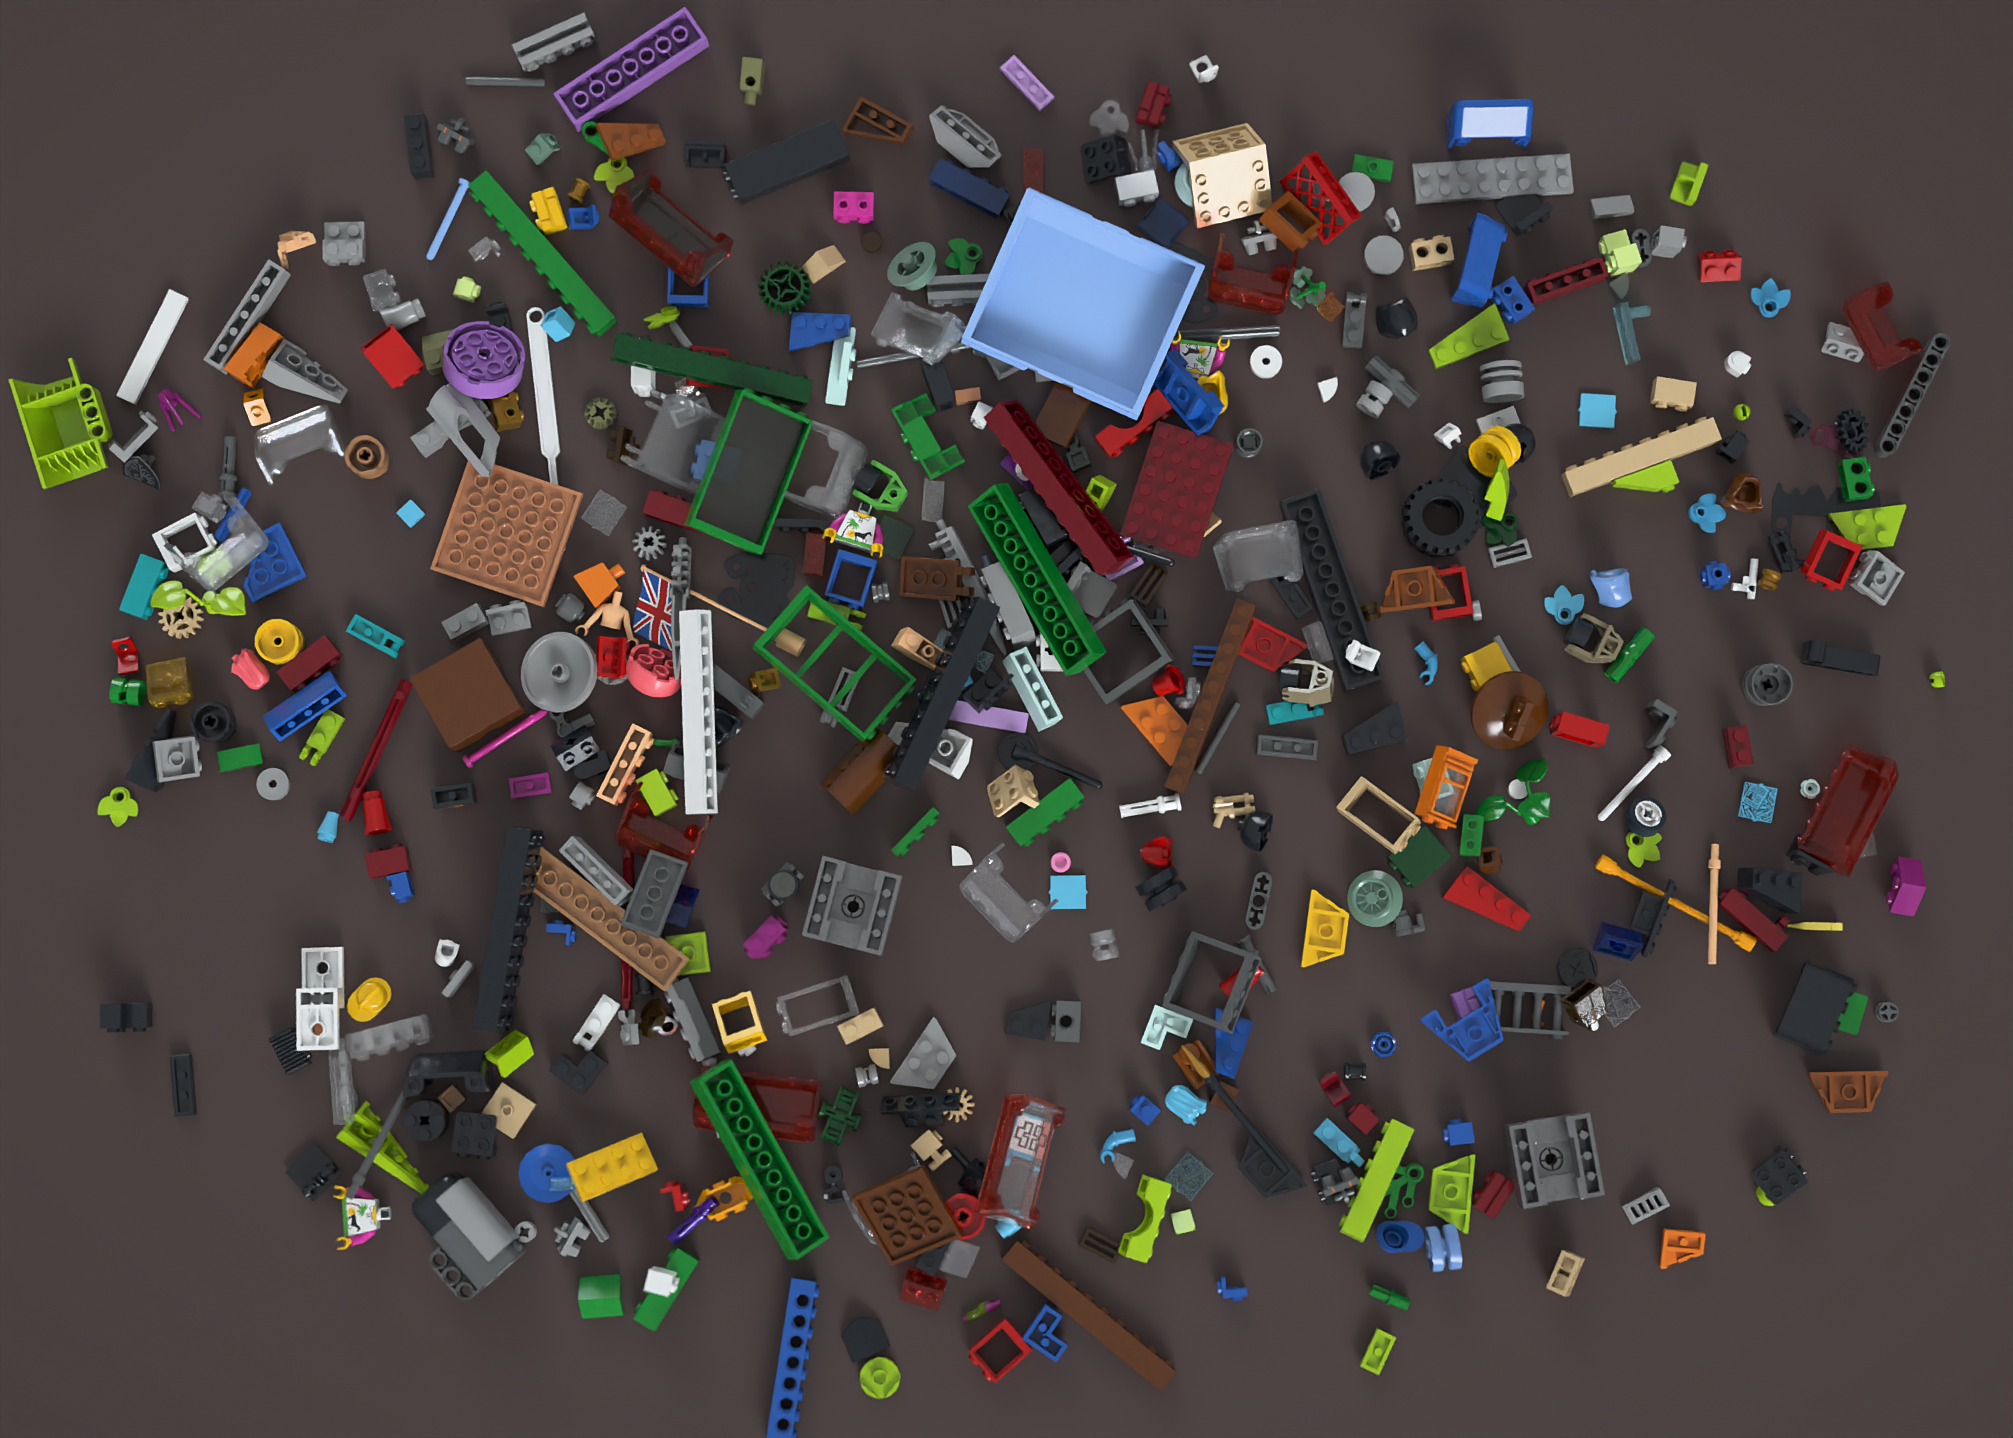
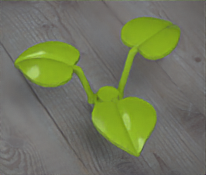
M222 550L204 555L197 563V571L201 576H209L211 591L204 593L202 600L188 589H183V585L179 581H168L161 584L151 598V607L175 609L185 602L186 594L199 602L200 606L204 605L209 614L246 615L245 597L239 588L228 587L223 589L220 594H217L215 591L213 576L223 577L230 569V559L227 553Z

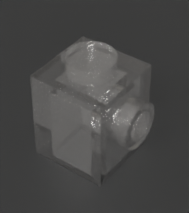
M201 492L192 509L217 523L224 518L227 506L222 503L223 499L215 494L209 496Z

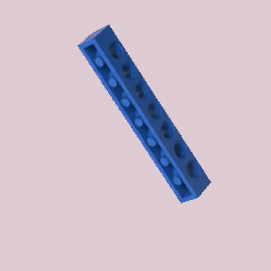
M794 1276L791 1278L766 1438L797 1437V1430L794 1429L795 1421L799 1422L801 1409H797L798 1401H802L804 1388H800L801 1380L806 1379L807 1368H804V1360L809 1359L810 1347H807V1341L812 1339L813 1327L810 1326L811 1318L815 1319L817 1306H813L814 1298H818L820 1286L816 1285L817 1280ZM806 1295L809 1303L807 1305L799 1304L798 1296ZM797 1315H802L806 1322L804 1325L798 1326L794 1318ZM793 1336L801 1337L802 1345L794 1346L791 1338ZM794 1356L798 1358L799 1365L796 1367L790 1366L788 1363L789 1357ZM787 1377L795 1379L796 1385L794 1387L786 1386L785 1379ZM782 1399H791L793 1403L792 1407H783L781 1403ZM782 1418L787 1419L789 1422V1427L786 1429L778 1425V1421Z

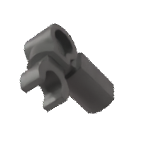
M549 711L550 717L556 721L557 733L562 738L584 724L587 728L596 724L590 712L572 720L570 724L568 719L564 718L565 712H560L559 716H554V713Z

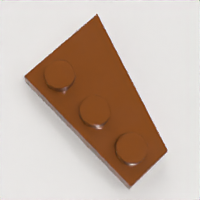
M596 124V129L611 161L653 149L666 143L659 124Z

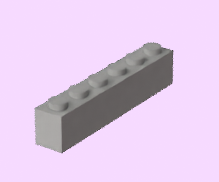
M268 259L203 359L225 375L228 373L223 368L249 337L252 329L262 321L291 276L284 268Z

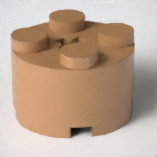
M361 435L355 437L346 447L344 454L345 462L359 477L374 479L387 471L389 453L386 447L376 438L369 435ZM367 454H369L370 457H368V460H364V458L367 457Z

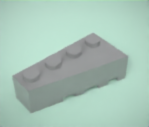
M997 562L982 568L980 580L983 587H987L990 592L987 594L989 601L1000 607L996 617L999 623L1002 622L1004 625L1002 630L1006 640L1010 639L1014 651L1036 643L1033 626L1015 587L1001 563Z

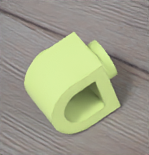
M462 277V279L457 280L453 295L459 299L474 303L475 298L480 295L481 286L476 285L471 278Z

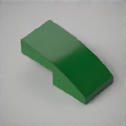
M259 744L217 752L220 772L263 764Z

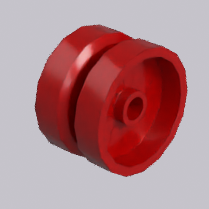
M966 1192L956 1193L949 1197L945 1203L963 1232L962 1237L958 1239H970L978 1235L984 1227L986 1219L985 1208L981 1200L975 1195ZM961 1212L967 1213L966 1219L960 1218Z

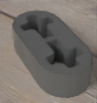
M1638 229L1631 235L1630 244L1636 243L1639 254H1641L1640 251L1642 250L1643 257L1647 258L1638 266V268H1643L1652 260L1650 236L1646 230ZM1638 234H1640L1641 238H1644V240L1641 242V246L1639 240H1635Z

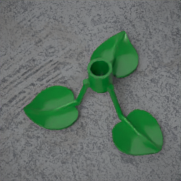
M1539 758L1528 761L1517 770L1516 777L1520 782H1525L1528 798L1519 804L1518 809L1511 803L1505 802L1504 795H1492L1479 804L1475 815L1483 816L1484 821H1491L1500 818L1505 813L1506 807H1510L1518 816L1522 815L1528 825L1536 824L1540 818H1549L1551 804L1549 794L1546 792L1531 794L1529 786L1530 782H1538L1545 776L1548 768L1546 759Z

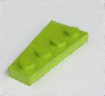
M1495 303L1428 350L1435 369L1510 340Z

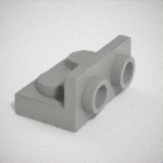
M521 600L509 602L510 605L502 607V604L490 606L489 610H485L489 619L492 636L532 628L528 605Z

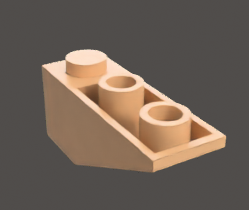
M909 627L901 629L891 647L904 656L932 670L936 667L935 660L937 656L943 652L938 646Z

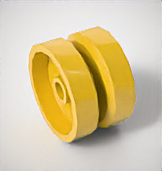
M1497 425L1489 427L1469 448V458L1473 466L1487 477H1493L1501 458L1505 459L1508 469L1521 455V446L1517 437L1507 428Z
M271 619L264 622L258 628L255 635V647L263 659L283 666L304 651L305 638L302 631L294 624L282 619Z

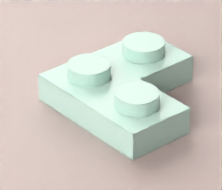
M1155 1005L1140 1043L1160 1050L1167 1031L1186 1038L1193 1019Z

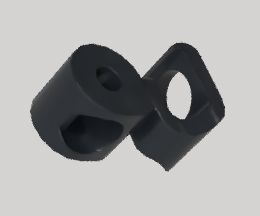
M836 1165L827 1167L824 1172L825 1182L830 1185V1188H827L824 1192V1200L829 1204L845 1202L848 1196L832 1199L831 1197L832 1193L840 1190L837 1183L843 1175L841 1168Z

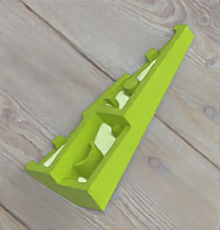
M367 1101L360 1106L336 1136L337 1139L365 1157L383 1127L380 1123L381 1119L373 1114ZM389 1132L373 1162L422 1194L428 1189L429 1185L423 1183L418 1176L419 1171L416 1167L413 1168L407 1160L408 1156Z

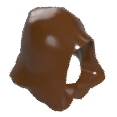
M1750 473L1736 475L1730 483L1728 492L1722 497L1721 505L1746 513H1759L1763 511L1764 502L1761 494V483L1758 478Z

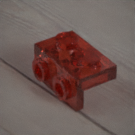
M908 1269L899 1299L938 1311L947 1280L941 1279L938 1276L933 1277L919 1270Z

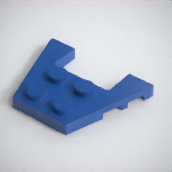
M1488 978L1471 987L1480 1001L1481 1007L1450 1026L1446 1027L1436 1009L1419 1019L1468 1062L1504 1041Z

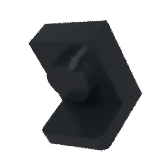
M494 302L489 307H486L490 325L500 328L502 325L511 331L513 330L509 310L505 303Z
M1792 406L1784 414L1789 424L1799 427L1792 436L1796 439L1800 435L1804 437L1810 430L1808 425L1812 420L1796 407Z

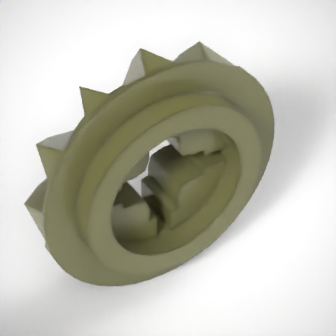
M599 397L591 399L588 405H586L584 415L590 426L596 429H605L614 423L617 412L614 404L609 399ZM596 407L601 410L606 409L603 413L605 420L600 416H595L597 414Z

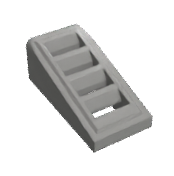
M1656 1187L1621 1207L1631 1225L1670 1205L1662 1190ZM1656 1195L1661 1204L1657 1205L1653 1196ZM1649 1199L1653 1206L1652 1209L1649 1208L1645 1200ZM1640 1202L1646 1211L1644 1213H1642L1638 1205V1203ZM1634 1206L1639 1216L1635 1217L1630 1207Z

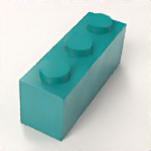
M140 554L119 610L147 620L148 616L150 617L154 611V607H151L152 595L161 585L162 580L168 575L169 568H167V564Z

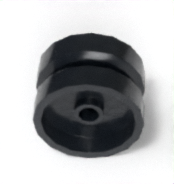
M1173 865L1135 887L1140 896L1144 897L1151 892L1154 894L1144 903L1149 912L1159 906H1165L1175 900L1177 895L1188 890L1183 881H1177L1172 885L1169 884V881L1178 875Z

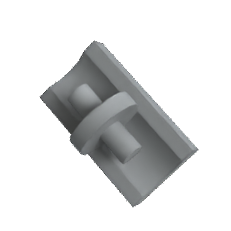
M1258 220L1253 221L1254 227L1247 228L1248 234L1255 233V235L1240 238V243L1244 246L1247 255L1258 253V242L1263 241L1265 251L1276 249V238L1278 237L1271 231L1261 233V231L1268 230L1265 225H1259Z
M574 1217L571 1224L564 1222L561 1228L555 1226L554 1231L557 1233L555 1241L560 1243L557 1247L559 1254L563 1256L568 1254L576 1257L581 1247L574 1243L575 1238L578 1236L586 1240L590 1234V1229L579 1218Z

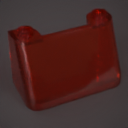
M1888 281L1870 286L1847 299L1842 305L1845 319L1870 366L1876 371L1886 370L1925 352L1921 343L1916 338L1910 337L1901 341L1883 306L1889 304L1894 295Z

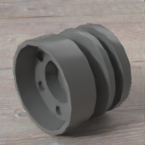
M1768 663L1756 665L1747 670L1742 678L1741 687L1743 695L1752 704L1772 706L1781 704L1788 699L1792 693L1793 680L1785 667L1780 664ZM1764 682L1767 688L1763 689L1764 686L1761 683Z

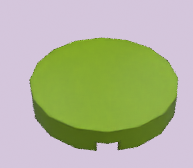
M878 1356L871 1358L860 1371L862 1389L873 1398L889 1397L897 1390L900 1384L898 1366L887 1357Z

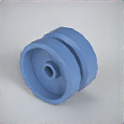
M1455 1224L1443 1225L1441 1233L1436 1226L1425 1227V1250L1431 1272L1443 1271L1445 1263L1450 1270L1461 1269V1247Z

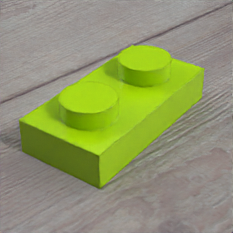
M1376 1328L1360 1366L1379 1375L1396 1337Z

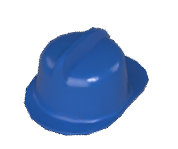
M1384 1221L1376 1229L1378 1244L1388 1253L1416 1251L1424 1243L1425 1236L1423 1230L1413 1222Z

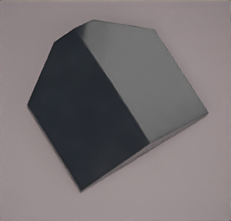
M860 1318L849 1324L842 1335L852 1363L890 1346L882 1325L877 1319Z

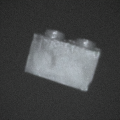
M1187 678L1186 698H1176L1174 701V706H1178V709H1191L1190 707L1195 705L1196 697L1200 695V683H1196V678Z

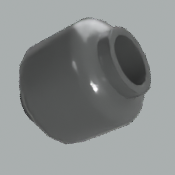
M573 593L563 594L555 604L556 614L568 623L574 620L579 621L585 614L583 610L585 603Z

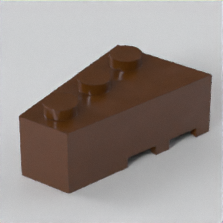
M860 96L842 132L845 135L906 145L914 130V126Z

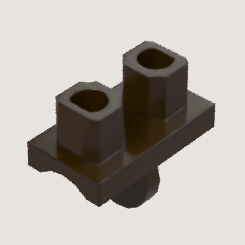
M624 426L610 430V441L616 442L615 449L608 448L607 459L620 465L628 466L629 457H633V451L640 450V445L635 444L636 437L632 436V430L626 429Z

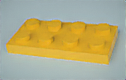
M642 1133L566 1163L567 1170L581 1202L658 1170Z

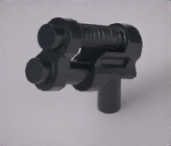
M1786 530L1778 533L1779 538L1775 534L1768 537L1769 542L1767 543L1769 547L1771 546V550L1775 555L1779 565L1777 566L1779 572L1789 573L1798 569V567H1803L1806 560L1796 559L1797 551L1793 549L1789 540L1791 536L1786 533ZM1782 542L1785 553H1781L1777 543Z

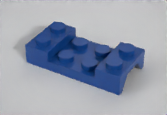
M1177 350L1167 352L1165 356L1167 362L1164 368L1157 374L1153 385L1161 391L1167 401L1197 436L1209 433L1224 404L1213 391L1205 392L1186 370L1188 362Z

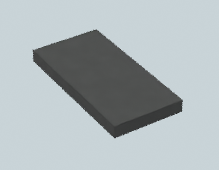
M650 849L620 925L659 939L688 867V862Z

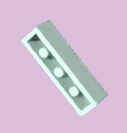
M1027 647L1009 654L1002 662L1008 674L1012 673L1014 675L1012 681L1037 730L1040 732L1055 725L1063 716Z

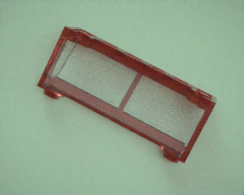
M1025 1093L1004 1096L975 1210L976 1215L1024 1228L1037 1227L1040 1221V1213L1035 1204L1053 1131L1064 1123L1065 1108Z

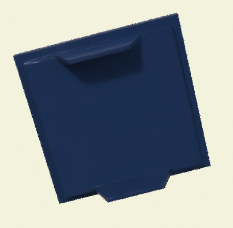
M1159 197L1135 227L1156 244L1168 249L1191 221L1162 197Z

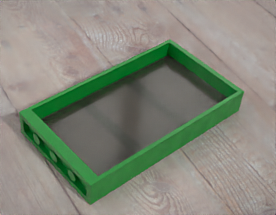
M744 388V390H736L684 524L753 554L762 555L813 421L808 419V415L797 411L796 414L790 411L791 408L784 404H779L778 406L772 403L773 399L766 396L758 397L755 395V391Z

